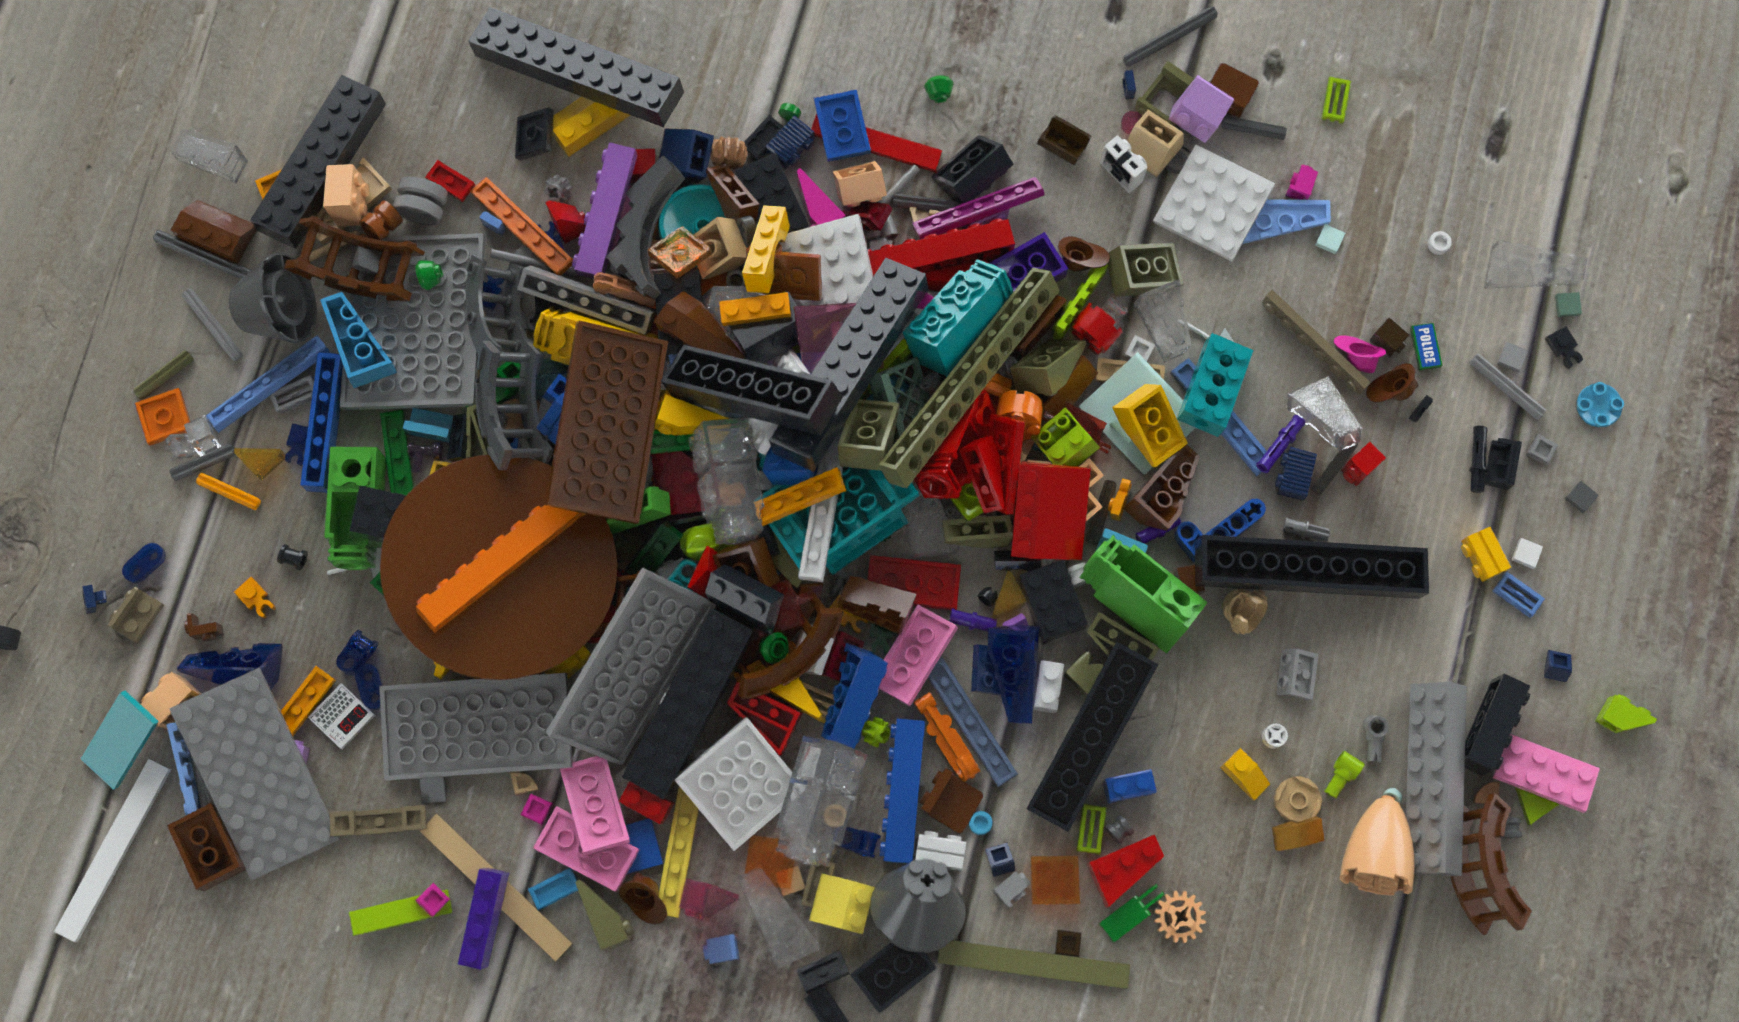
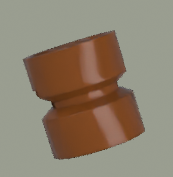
M384 200L373 209L374 213L369 212L359 221L361 228L368 236L381 241L389 235V230L393 231L403 223L398 211Z

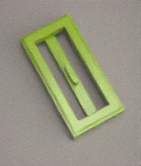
M1329 77L1321 120L1330 119L1331 122L1336 120L1343 124L1351 85L1350 80ZM1333 83H1336L1332 111L1328 113ZM1342 84L1345 87L1340 115H1336Z
M1083 804L1077 852L1100 855L1106 807ZM1087 810H1091L1087 845L1082 847ZM1096 811H1100L1096 849L1091 846Z

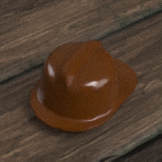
M1071 236L1064 237L1059 241L1058 250L1062 255L1061 258L1071 271L1081 272L1090 268H1100L1109 263V252L1099 245Z
M1408 363L1400 364L1391 371L1379 376L1368 386L1366 391L1367 398L1375 403L1384 402L1389 399L1397 401L1408 399L1419 386L1415 379V368Z
M636 873L629 882H625L620 886L619 896L642 921L649 924H660L666 919L667 908L659 898V888L653 879Z

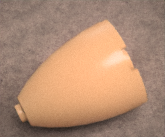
M1383 795L1367 808L1353 830L1343 857L1340 880L1344 884H1349L1350 881L1358 886V890L1375 894L1394 895L1395 892L1403 890V893L1410 894L1413 891L1415 871L1414 849L1410 828L1400 803L1395 801V798L1392 796Z

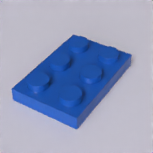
M857 90L814 98L827 162L871 154Z

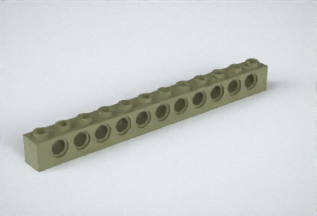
M1038 268L1031 269L878 465L890 484L907 489L1060 290L1051 271Z

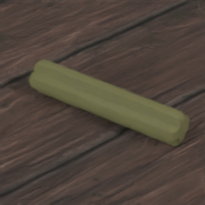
M187 350L181 352L133 389L134 394L139 399H144L194 360L192 355Z

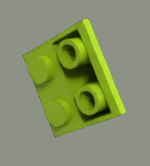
M1066 407L1046 423L1038 435L1031 436L1032 440L1052 464L1078 467L1100 448Z

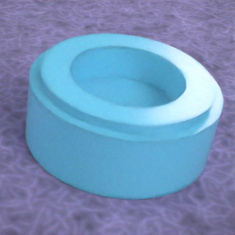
M984 811L975 812L969 821V828L976 835L987 834L993 825L991 816Z

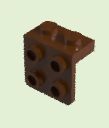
M1225 63L1219 65L1212 80L1209 81V83L1234 99L1227 112L1238 118H1241L1259 85L1257 79Z
M945 767L943 772L938 770L931 782L935 784L931 793L926 791L919 803L923 805L921 808L923 813L960 834L966 828L983 799V793L953 775L954 772Z

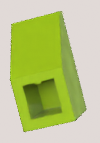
M1615 694L1607 698L1595 721L1612 732L1619 733L1654 724L1657 719L1651 716L1652 713L1649 710L1631 704L1629 698Z

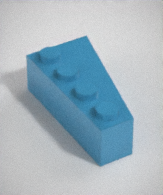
M342 292L320 299L347 377L353 388L397 373L392 361L385 354L382 347Z

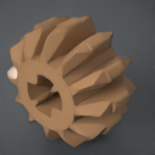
M720 136V139L714 140L710 155L712 164L714 166L726 164L730 169L734 170L738 167H743L748 153L745 142L739 141L738 137L730 138L729 136L724 138Z

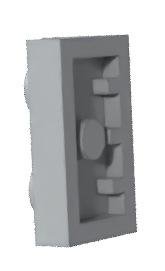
M1297 648L1282 650L1276 694L1313 700L1319 654Z

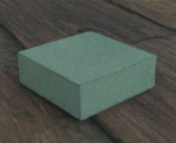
M1579 292L1557 293L1555 295L1558 317L1580 316L1582 314Z

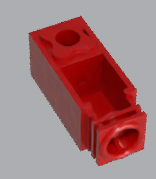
M985 388L913 479L924 498H959L962 486L971 483L959 449L975 439L988 436L990 414H996L997 409H995Z

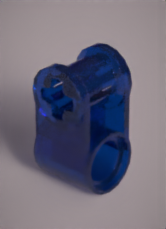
M359 629L352 634L347 645L336 659L337 667L348 676H354L360 672L379 644L378 641H372L364 636L363 632ZM354 659V664L351 668H344L346 660Z
M846 826L837 830L834 835V841L839 848L875 859L874 851L877 841L881 839V835ZM846 831L851 834L852 840L849 844H842L839 841L838 837L841 832ZM868 839H869L870 842H869V845H868V849L866 850L867 842H868Z

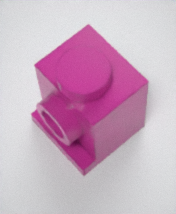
M1301 165L1298 173H1293L1285 196L1296 200H1308L1318 171L1313 170L1308 165Z

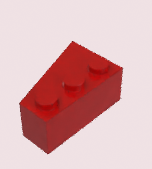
M737 682L727 704L742 719L747 717L769 745L779 755H783L803 712L767 694L741 699L738 694L740 682Z
M1155 834L1087 863L1106 908L1110 907L1164 857Z

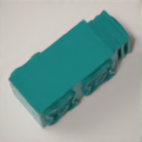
M977 259L975 264L971 265L970 269L966 272L959 270L923 311L902 332L912 356L918 357L920 365L944 376L950 374L1013 294L1011 282L1006 271Z

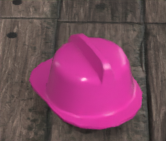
M1338 336L1334 339V344L1346 352L1347 360L1358 371L1374 373L1379 358L1386 354V350L1371 345L1355 337Z

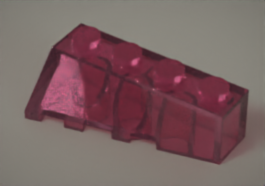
M686 878L679 908L684 910L686 916L703 920L704 916L711 917L737 901L739 894L730 891L726 892L725 889L712 884Z

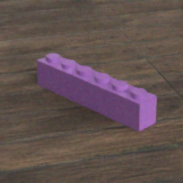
M609 142L608 149L603 150L601 161L604 162L602 170L597 172L596 183L598 185L596 191H592L590 197L592 207L590 212H586L584 225H586L585 232L580 234L578 246H580L579 254L574 255L572 267H574L576 274L579 276L593 279L595 273L606 272L609 261L606 256L613 247L618 228L616 224L620 221L627 196L625 193L628 191L637 159L635 148Z

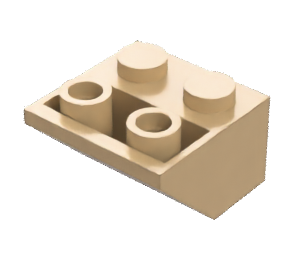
M1147 110L1134 125L1127 141L1131 145V152L1142 156L1147 163V171L1157 177L1183 147L1184 134L1150 110Z

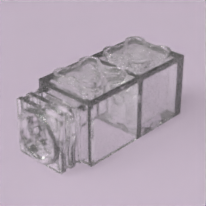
M747 417L702 421L689 438V447L693 455V468L695 473H698L699 478L697 489L701 498L702 515L704 518L706 517L707 524H712L716 544L732 545L754 540L764 530L762 518L760 517V509L764 507L755 461L757 459V451L753 443L752 426L748 424Z
M803 736L776 826L782 830L780 833L781 838L778 840L779 845L775 851L782 853L788 859L816 867L821 865L829 867L832 850L834 851L835 845H842L868 754L836 741Z

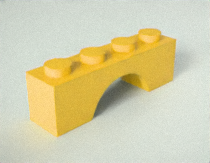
M763 206L742 272L747 292H770L774 279L776 247L778 242L785 243L790 227L786 207Z

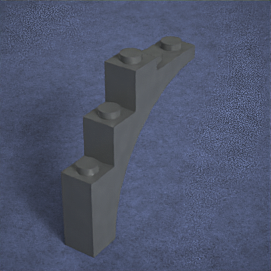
M664 156L625 193L631 200L629 205L632 209L616 224L621 231L619 236L623 240L606 256L611 263L609 267L616 275L620 276L622 274L632 282H636L635 288L643 296L649 295L654 300L661 293L654 282L651 271L650 250L652 236L665 204L673 192L685 180V177L678 168Z

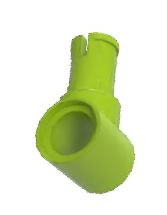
M1344 750L1333 766L1335 769L1333 773L1335 775L1324 792L1336 799L1345 784L1357 778L1365 763Z

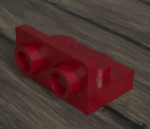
M862 201L859 206L851 207L850 211H841L845 214V217L859 214L864 230L881 231L893 208L886 203Z
M837 631L824 670L820 676H826L840 682L842 672H839L841 662L845 663L848 652L844 651L846 643L863 648L864 641L842 631Z

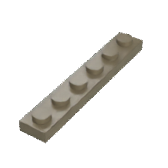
M1271 290L1262 301L1265 309L1270 314H1275L1280 319L1283 327L1287 330L1291 329L1297 335L1300 343L1308 345L1313 350V354L1317 359L1326 362L1334 375L1344 379L1350 390L1360 395L1371 382L1278 294Z

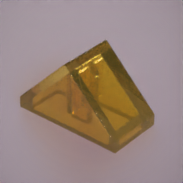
M234 448V453L261 481L286 459V454L281 449Z
M1010 571L1006 573L991 617L993 619L1004 616L1026 604V599Z

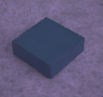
M1126 70L1122 78L1124 95L1126 100L1134 99L1136 85L1133 70Z

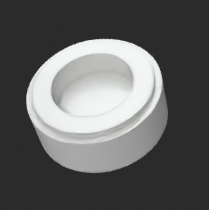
M1437 231L1430 236L1427 245L1432 253L1442 255L1449 250L1452 241L1447 233Z

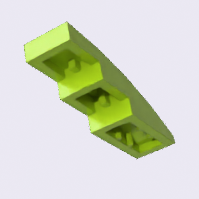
M448 889L441 890L447 897H449ZM420 895L351 911L348 913L353 936L451 914L453 913L451 902L449 900L433 917L415 902Z

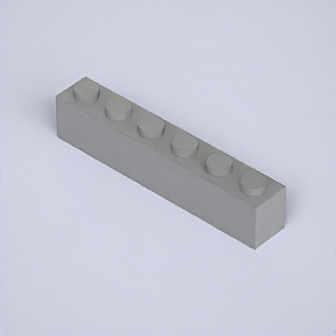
M531 265L523 268L517 290L644 335L651 332L656 317V309L639 305L627 299L617 298L610 293L602 295L599 292H595L591 286Z

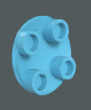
M1597 382L1585 387L1580 392L1576 406L1578 414L1584 422L1594 427H1607L1619 419L1624 407V401L1613 387L1603 382Z

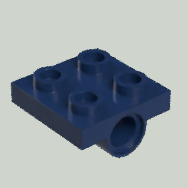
M981 644L973 645L971 691L1015 697L1017 656L1015 650Z

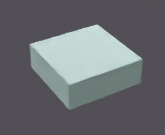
M1325 224L1315 246L1336 254L1345 232Z

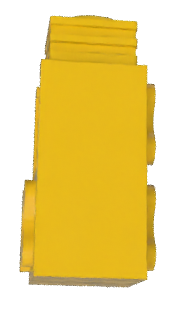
M550 307L540 314L534 331L533 346L536 349H540L541 352L547 351V354L551 355V360L569 365L575 327L578 320L639 335L644 334L576 310L563 312L562 309L555 310V307ZM647 333L646 335H644L658 339V335H654L651 333Z

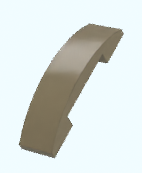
M426 805L366 811L330 812L331 837L387 834L427 829Z

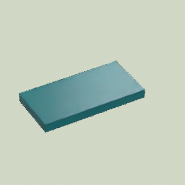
M126 690L122 691L117 696L83 753L81 760L114 790L121 785L159 721Z

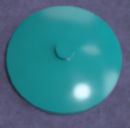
M691 185L676 191L671 195L659 216L658 232L665 250L673 259L686 267H697L687 239L716 217L726 218L712 186Z

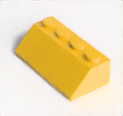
M580 97L554 115L552 136L567 156L570 157L631 115Z

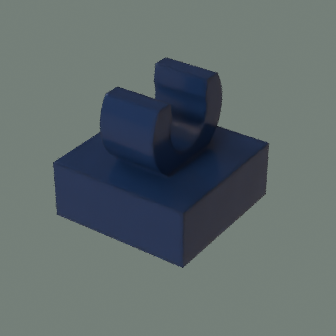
M92 585L82 586L86 614L96 613V604L107 603L106 591L94 592Z

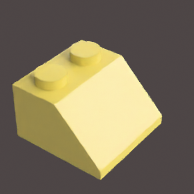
M821 874L809 921L863 934L875 887Z

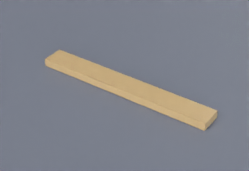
M438 814L427 823V829L420 830L474 884H476L479 869L486 867L495 869ZM507 882L501 910L557 962L573 943L515 887Z

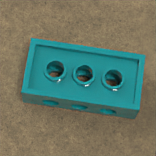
M1211 333L1204 342L1177 420L1219 437L1227 427L1254 350Z

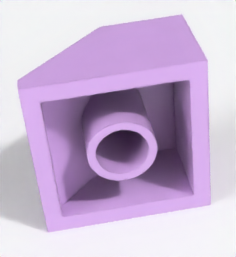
M1197 75L1173 105L1169 120L1206 143L1219 127L1234 99Z

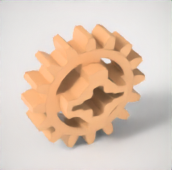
M1173 891L1172 898L1165 894V902H1157L1161 908L1154 910V913L1159 915V918L1155 919L1154 923H1160L1161 926L1157 931H1165V939L1173 936L1174 943H1177L1179 938H1181L1183 943H1186L1187 936L1194 940L1196 939L1195 931L1202 933L1203 930L1199 925L1206 924V921L1201 919V915L1206 914V911L1199 910L1203 903H1195V895H1191L1188 898L1187 891H1183L1181 896L1178 895L1177 891ZM1174 901H1184L1180 907L1170 904ZM1191 909L1194 910L1195 920L1191 918ZM1182 910H1184V914L1182 915V917L1185 920L1176 923L1177 916L1175 915V913H1179ZM1164 914L1168 915L1170 922L1168 926L1165 922ZM1182 926L1189 929L1185 933L1176 932Z

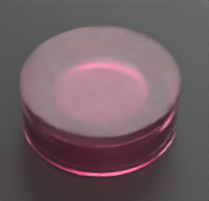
M1136 111L1125 113L1121 120L1122 130L1127 134H1131L1134 125L1142 117L1141 114Z

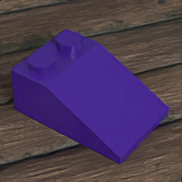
M1045 232L989 263L1006 271L1013 292L1032 268L1051 271L1056 283L1064 279L1068 271L1066 264Z

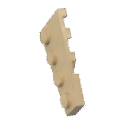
M363 157L359 162L360 166L357 168V171L361 173L363 180L369 186V196L366 197L368 210L388 194L392 188ZM324 207L316 216L323 219L324 223L343 230L347 227L337 226ZM319 232L316 236L323 246L332 239Z

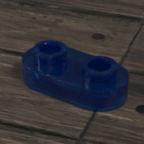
M148 543L124 564L122 568L124 578L132 583L144 581L164 562L166 558L165 550L156 543ZM157 552V558L152 560L151 555ZM139 568V574L134 576V570Z
M362 664L355 671V680L362 703L371 710L380 709V686H383L380 672L372 664ZM367 673H372L370 680H365ZM377 694L379 696L378 701L372 702V696Z

